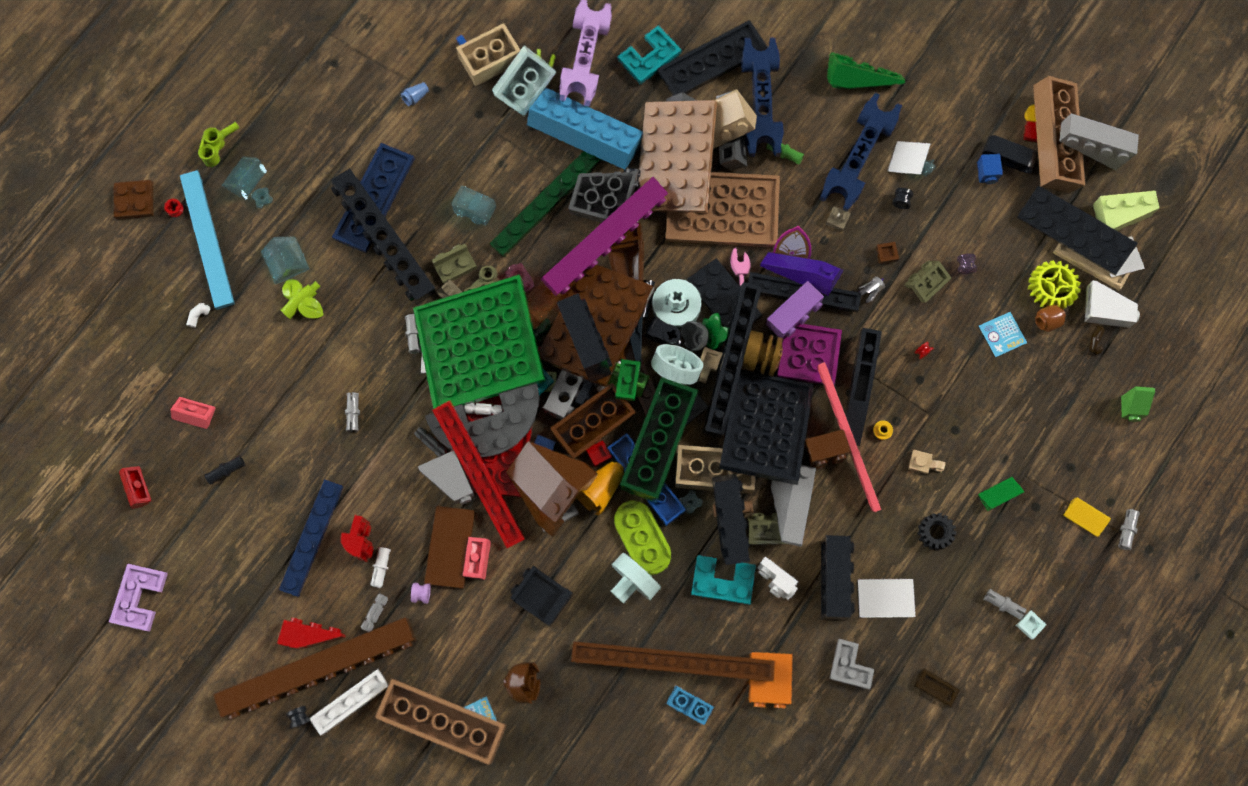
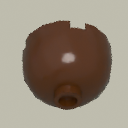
M534 662L518 663L509 670L504 678V687L511 699L523 704H532L531 701H536L540 690V679L536 681V673H540L537 664Z

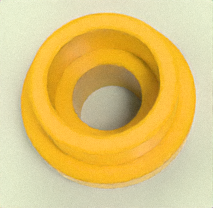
M879 421L875 424L873 432L878 439L886 440L892 436L893 427L887 421ZM885 427L887 432H881L880 428Z

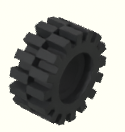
M933 513L920 522L921 524L918 526L919 531L917 532L920 535V542L923 541L924 543L923 546H928L930 550H940L949 546L954 541V536L956 535V531H954L956 527L952 525V519H947L948 516H942V513ZM937 524L943 528L944 535L941 539H935L930 535L929 530L932 525Z

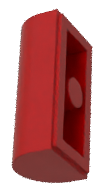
M140 466L119 470L130 507L135 509L149 504L151 498Z

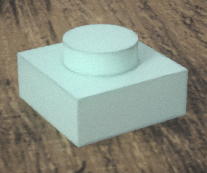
M1028 611L1016 626L1032 640L1046 624L1035 613Z

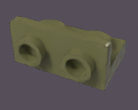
M466 244L456 245L451 251L440 253L432 260L443 284L448 280L453 281L477 269Z
M929 260L921 266L922 269L912 274L908 278L909 281L905 284L906 288L913 289L923 303H926L951 279V276L940 261Z
M754 513L752 516H747L749 544H787L781 542L777 513H773L771 516H764L762 513Z

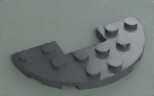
M537 384L499 393L504 412L469 423L464 406L458 405L454 407L481 458L496 456L512 449L528 434L535 422L539 407ZM434 413L426 415L425 418L433 434L441 443L453 450Z

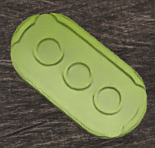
M633 500L620 505L615 513L614 525L630 558L649 575L663 572L670 563L671 550L650 508L644 503Z

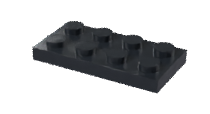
M716 258L690 276L687 281L696 287L702 302L712 314L719 313L722 327L729 328L740 286ZM757 308L753 323L762 317L761 312Z

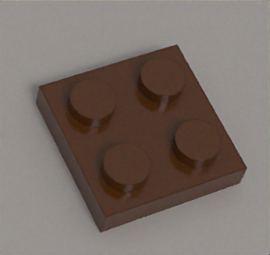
M151 180L114 183V218L116 220L153 217V182Z

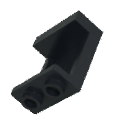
M533 565L531 569L528 567L523 573L522 578L524 579L520 585L516 584L510 592L512 595L510 599L551 627L573 596V593Z

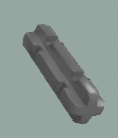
M422 427L415 431V436L430 450L435 451L438 457L447 453V450L442 445L440 446L439 442L429 433L427 434L426 430Z

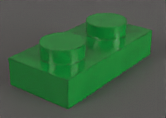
M621 359L615 398L635 401L641 362Z

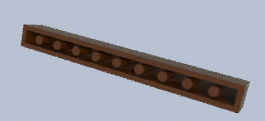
M406 617L213 694L220 718L235 719L241 716L240 712L245 710L252 712L259 709L260 704L267 702L268 705L279 701L278 697L286 694V697L297 694L298 689L302 687L309 689L318 685L317 681L322 679L329 681L336 678L337 673L343 671L345 674L356 669L355 666L359 664L366 666L375 662L374 658L379 656L386 658L393 655L394 650L400 648L402 651L413 646L412 643L416 642V638L409 619Z

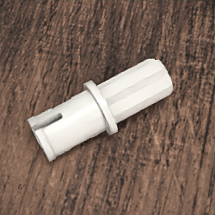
M378 547L376 562L372 566L374 567L371 586L381 588L383 586L385 572L388 570L387 563L390 549Z

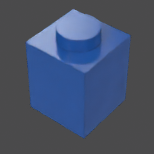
M1000 154L981 155L977 162L979 183L994 184L998 182L1003 175Z

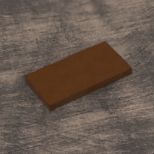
M436 506L424 584L464 589L466 577H463L468 538L472 537L475 510Z

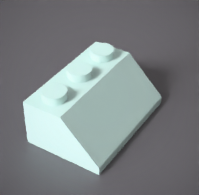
M523 46L492 90L497 98L525 116L553 78L556 71L537 54Z

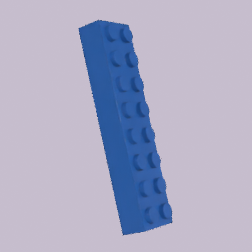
M627 433L607 447L616 462L623 466L625 472L635 447V443ZM664 483L657 503L646 499L666 526L686 512L684 506L666 483Z

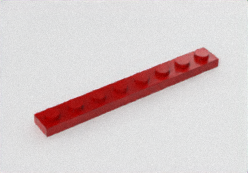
M451 400L433 409L434 415L506 548L508 549L523 541L525 537Z

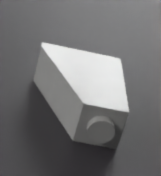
M451 451L418 466L421 473L456 504H466L475 496L455 451Z

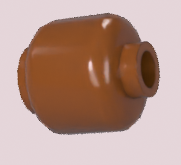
M1049 305L1037 312L1035 322L1039 329L1051 332L1064 325L1066 314L1059 306Z

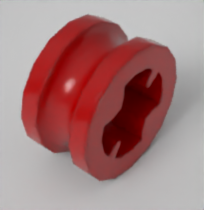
M169 199L165 203V211L171 217L182 215L184 207L179 200ZM173 205H176L175 211H172Z
M927 341L914 353L919 354L921 360L934 348L929 347V342Z

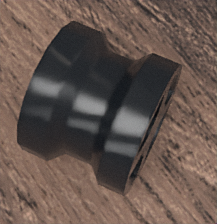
M897 188L894 193L896 197L893 199L892 205L899 209H909L911 206L910 199L914 194L913 191L907 188Z
M306 706L286 713L287 718L291 721V729L311 722L310 717L306 715Z

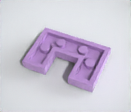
M127 564L109 622L150 632L156 612L137 608L143 588L162 592L168 573Z

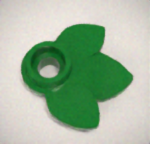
M719 313L711 315L709 319L704 318L702 324L708 330L707 347L712 350L720 348L729 335V328L722 327Z

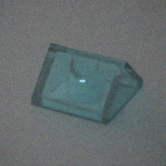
M243 156L222 186L246 200L266 173V169L258 158Z
M273 237L261 251L275 284L310 269L296 237Z

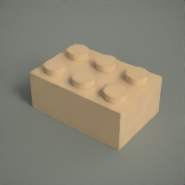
M504 23L456 47L458 57L475 86L505 72L520 52L518 45Z

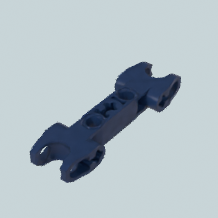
M775 37L770 38L769 46L764 51L755 50L751 44V39L745 38L741 60L742 72H752L754 113L757 115L755 130L745 134V143L749 157H755L756 146L763 142L772 146L775 157H780L784 134L783 122H773L770 72H779V50Z
M874 93L871 99L864 105L857 119V123L865 127L842 171L834 167L831 168L819 199L824 202L831 193H840L845 198L843 210L846 212L858 200L866 184L857 178L878 137L882 134L890 138L899 119L902 105L897 103L892 111L883 112L877 106L879 98L877 93ZM860 151L863 152L861 157L857 156ZM850 165L855 166L857 169L850 168Z

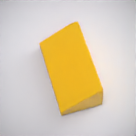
M1077 497L1072 499L1063 514L1064 517L1096 537L1101 534L1111 520L1110 517Z

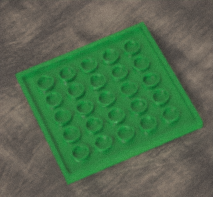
M520 275L413 308L433 409L450 400L454 407L458 405L465 406L466 404L499 396V393L545 382L523 281Z

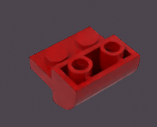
M354 515L350 533H341V543L349 554L358 560L367 562L368 558L372 557L374 550L372 543L366 539L371 532L370 522L363 516Z

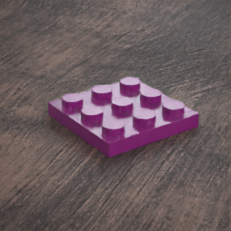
M799 323L795 327L796 331L789 338L785 336L782 340L783 351L777 377L823 384L817 366L825 362L832 382L835 385L842 330L807 324L801 325Z

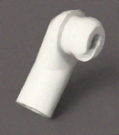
M199 303L190 311L186 325L196 328L198 317L201 314L207 315L210 307L204 303Z

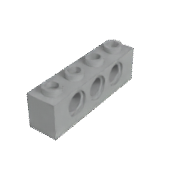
M562 370L545 403L544 413L560 420L572 413L575 409L573 405L586 379ZM569 379H576L578 381L573 386L567 384ZM563 395L569 397V400L565 403L559 401V398Z

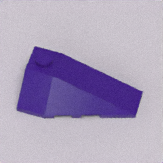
M771 252L767 253L760 264L761 267L802 285L808 281L820 293L829 296L843 273V269L824 261Z

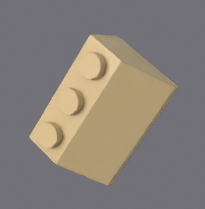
M737 89L715 100L717 102L713 149L755 130L757 115Z

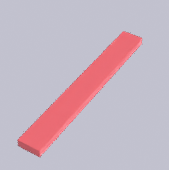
M825 362L818 364V372L840 430L844 429L851 450L850 456L871 511L881 510L827 366Z

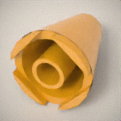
M610 462L597 470L598 476L588 490L581 491L576 499L587 510L591 511L594 509L597 511L595 515H600L623 479V466L618 462Z

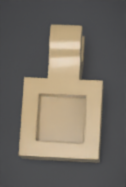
M704 348L700 358L703 362V369L699 382L706 384L710 371H717L723 353Z
M913 450L908 470L928 474L929 469L942 472L945 468V462L932 460L933 454Z

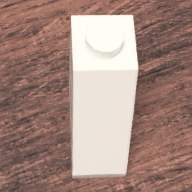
M1092 281L1087 286L1085 322L1127 328L1132 327L1138 322L1140 312L1137 311L1138 304L1097 281Z

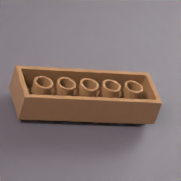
M1048 76L1033 85L1040 185L1044 188L1071 193L1085 186L1083 153L1059 142L1061 122L1071 113L1080 116L1077 83Z
M391 679L375 717L488 765L492 764L507 727L504 723L395 679Z

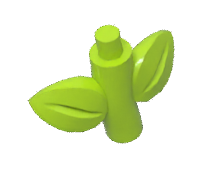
M294 279L287 280L283 285L282 291L289 301L281 309L282 313L291 319L299 310L303 317L311 319L321 318L323 316V309L318 300L313 298L317 295L316 291L321 286L315 281L311 286L306 285L303 288L299 281Z

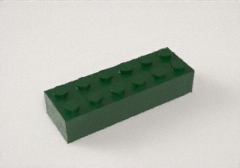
M661 377L621 481L620 490L655 503L658 502L695 403L698 390Z

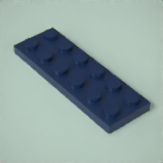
M380 143L360 183L385 217L415 158L413 155ZM359 205L356 207V210L362 211L365 209V206ZM345 211L332 236L333 240L367 253L372 241L368 242L362 234L364 231L362 227H357L352 220V213ZM369 220L366 224L372 226L376 221Z

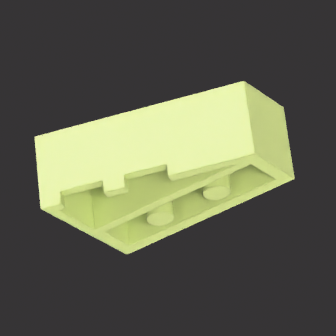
M1156 191L1100 196L1093 204L1097 220L1119 231L1124 227L1151 217L1159 209Z

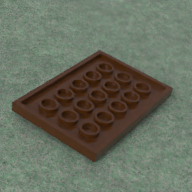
M595 265L591 270L587 267L582 272L584 276L577 283L574 282L567 298L579 293L581 300L585 299L589 311L613 365L610 367L611 375L594 381V383L606 387L654 291V286ZM559 311L539 350L540 359L544 363L589 380L562 314Z

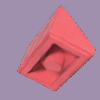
M179 397L170 409L171 418L207 429L215 407Z
M468 538L463 577L485 580L491 545L489 539Z

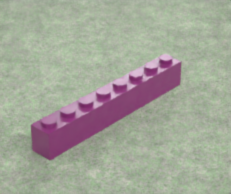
M654 177L649 179L541 278L542 282L555 296L559 293L561 295L565 294L570 289L569 284L573 280L577 283L584 276L582 272L587 267L591 270L598 263L596 259L600 255L605 257L612 250L610 246L613 243L618 245L626 238L623 235L628 230L632 232L639 226L637 221L641 218L645 220L653 213L651 209L655 205L657 207L662 205L666 201L664 197L668 192Z

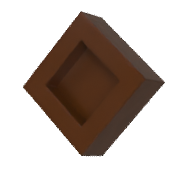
M895 242L876 245L879 264L898 262L899 256Z

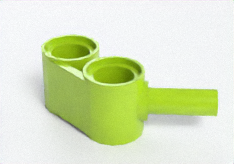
M236 122L221 131L215 128H208L204 131L198 155L207 166L214 167L219 163L220 157L218 153L225 145L224 137L239 129Z

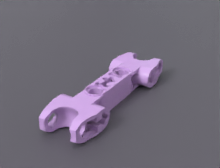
M581 0L576 8L573 28L582 31L573 69L563 67L559 86L561 101H565L569 93L578 92L584 97V106H590L596 93L599 75L590 73L598 34L608 36L611 21V4L606 3L601 11H592L587 7V0Z

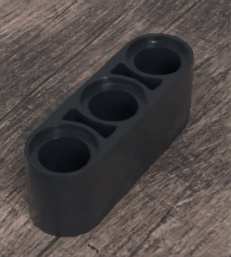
M996 135L988 136L982 151V155L1000 154L1001 164L1023 173H1031L1038 158L1036 151Z

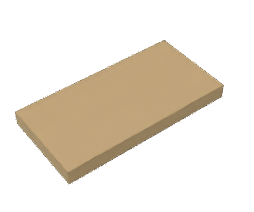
M1058 243L1053 252L1055 255L1118 291L1123 287L1130 274L1126 273L1111 277L1109 272Z

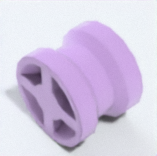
M413 583L411 603L422 601L423 604H428L430 584L419 585L418 583Z

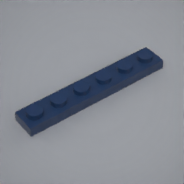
M324 479L280 585V591L297 597L300 596L344 488L342 485Z

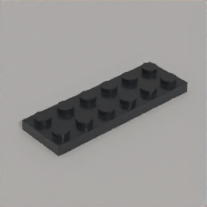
M748 20L657 69V72L672 96L682 92L688 94L741 66L745 38L751 39V44L757 51H764L768 46L751 21Z
M1039 185L1017 216L1019 220L1114 276L1117 275L1138 245L1134 240Z

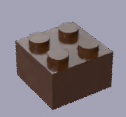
M844 429L806 439L803 451L806 465L820 470L825 468L826 464L832 463L834 466L843 463V460L847 459L851 452Z

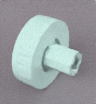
M672 279L662 283L656 289L652 300V311L655 318L681 330L687 321H696L699 317L701 297L693 284L681 279Z
M670 344L658 346L651 361L653 369L663 378L680 384H694L697 382L703 369V362L697 355L685 348Z
M622 553L612 564L613 568L623 577L611 590L621 602L625 603L636 590L648 600H651L661 589L659 584L626 554Z

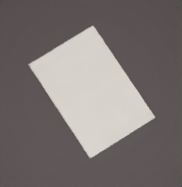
M913 579L858 580L860 617H915Z

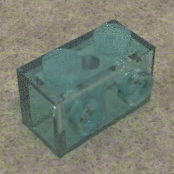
M461 185L451 203L455 214L460 217L466 216L471 218V221L478 225L481 223L487 225L496 209L494 199Z

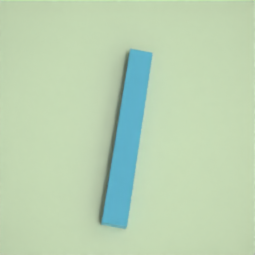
M196 170L180 175L214 307L218 310L234 305L233 295L200 173Z

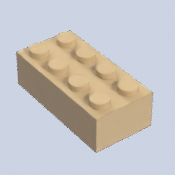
M678 445L675 488L713 491L712 477L736 474L738 480L742 481L743 491L740 493L753 494L755 490V476L719 469L722 448Z

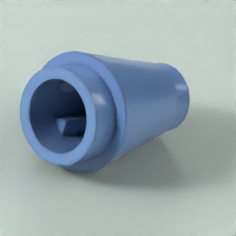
M423 82L404 89L401 97L407 106H414L429 92V89Z

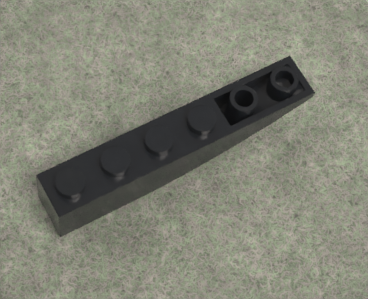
M862 328L859 334L845 412L857 446H860L882 334V331Z

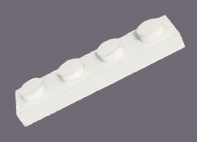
M377 669L309 719L319 734L324 735L387 689L389 684Z

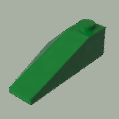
M833 52L830 53L827 79L834 88H857L905 83V79L901 74L881 67L875 70L869 63L863 62L858 64L851 57Z

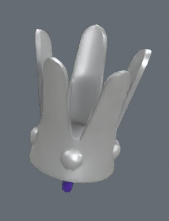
M875 276L869 283L858 288L865 287L859 292L861 295L871 292L866 299V303L873 301L878 292L885 288L883 278L880 279Z

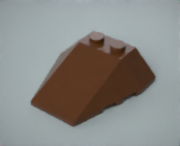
M530 441L526 443L506 472L537 524L552 537H554L565 522L562 517L578 494L583 490H588L598 476V473L583 461L570 458L567 455L557 453Z

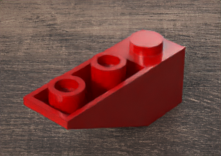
M291 618L290 621H283L277 644L305 649L343 639L346 635L342 634L341 629L329 627V630L321 629V624L310 622L308 626L302 624L303 620Z

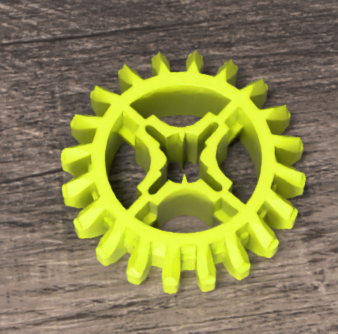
M1054 260L1050 261L1049 264L1044 262L1042 266L1038 265L1035 268L1036 271L1031 273L1032 277L1028 280L1030 283L1028 289L1032 290L1030 296L1036 297L1034 303L1041 302L1040 307L1054 304L1065 309L1067 305L1071 306L1078 298L1077 294L1081 290L1078 287L1081 285V282L1076 280L1079 278V275H1073L1074 269L1069 270L1068 264L1062 266L1061 261L1055 264ZM1045 274H1053L1051 278H1042ZM1058 293H1067L1065 297L1055 298Z

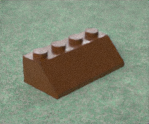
M613 383L550 428L551 434L573 459L577 458L636 414L627 400L615 398L617 388Z

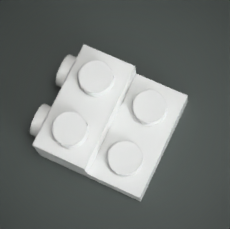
M767 557L757 567L760 570L759 574L767 580L769 578L772 579L768 587L771 588L770 592L777 598L782 597L789 600L798 589L795 587L798 581Z

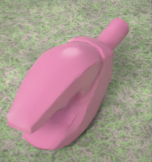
M734 248L731 254V267L736 277H739L741 286L744 282V276H747L749 273L750 260L744 252V261L739 262L737 260V250Z

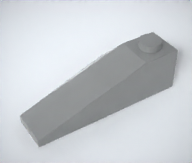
M801 465L798 485L772 480L771 492L774 497V507L777 512V522L781 542L802 546L816 471L814 467Z

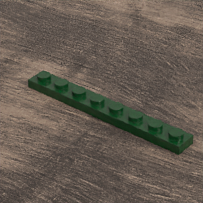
M583 151L490 242V246L504 258L575 188L578 175L590 173L602 159Z

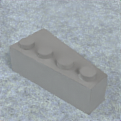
M1071 113L1061 122L1059 142L1117 170L1137 155L1139 135Z

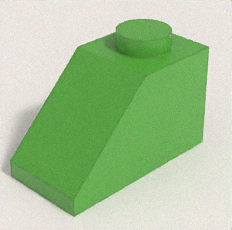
M1135 386L1122 395V418L1129 419L1130 422H1140L1148 416L1155 388Z

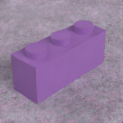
M807 281L767 318L766 325L778 337L784 338L787 336L789 338L796 331L795 327L799 323L803 325L809 319L808 315L812 311L817 312L823 304L821 302L824 296Z

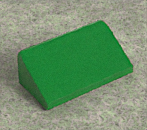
M1010 477L979 493L978 496L988 512L1024 493V490L1013 477Z

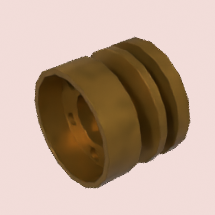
M751 330L741 369L754 372L757 364L761 365V374L764 375L767 366L770 367L768 376L773 377L781 360L783 338L778 337L776 344L773 345V335H770L767 343L763 342V333Z

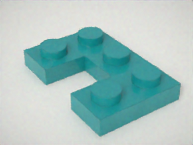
M659 25L645 35V40L654 50L644 58L632 46L617 56V60L640 85L654 75L658 68L671 62L682 52L681 48Z
M697 555L691 595L751 604L756 565L737 563L735 565L733 581L714 578L717 558Z

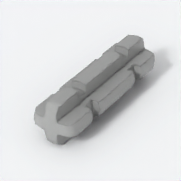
M382 594L377 595L376 603H373L366 616V621H363L361 628L367 632L372 631L374 622H377L383 610V605L385 606L388 598Z

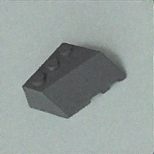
M638 171L579 174L569 205L570 214L602 223L634 194Z

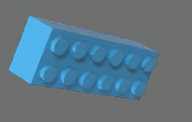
M545 88L533 103L528 114V126L624 170L641 145L642 131L566 97L565 101H561L560 94L548 88Z

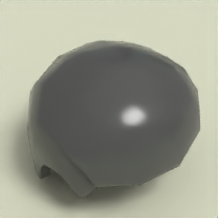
M687 321L682 326L680 334L685 340L684 346L692 351H700L707 345L708 330L702 323Z

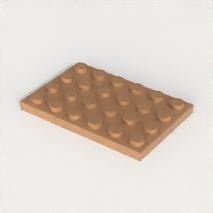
M715 100L645 102L639 165L640 188L649 179L654 177L668 192L664 197L666 201L659 207L655 205L651 209L652 212H707L717 102Z
M711 172L707 212H667L665 241L774 247L778 240L780 176Z

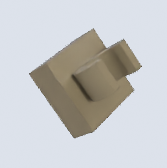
M834 206L825 225L843 232L851 213Z
M448 280L436 293L443 299L462 293V291L451 280Z

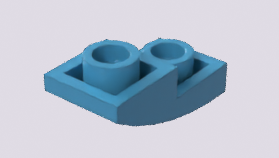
M675 686L666 703L705 725L713 709V706L678 686Z

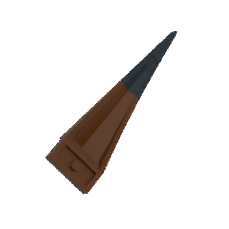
M639 222V226L632 232L628 230L623 234L626 238L618 245L613 243L610 246L612 250L608 253L612 271L643 282L644 242L642 225ZM642 315L630 337L635 361L641 362Z

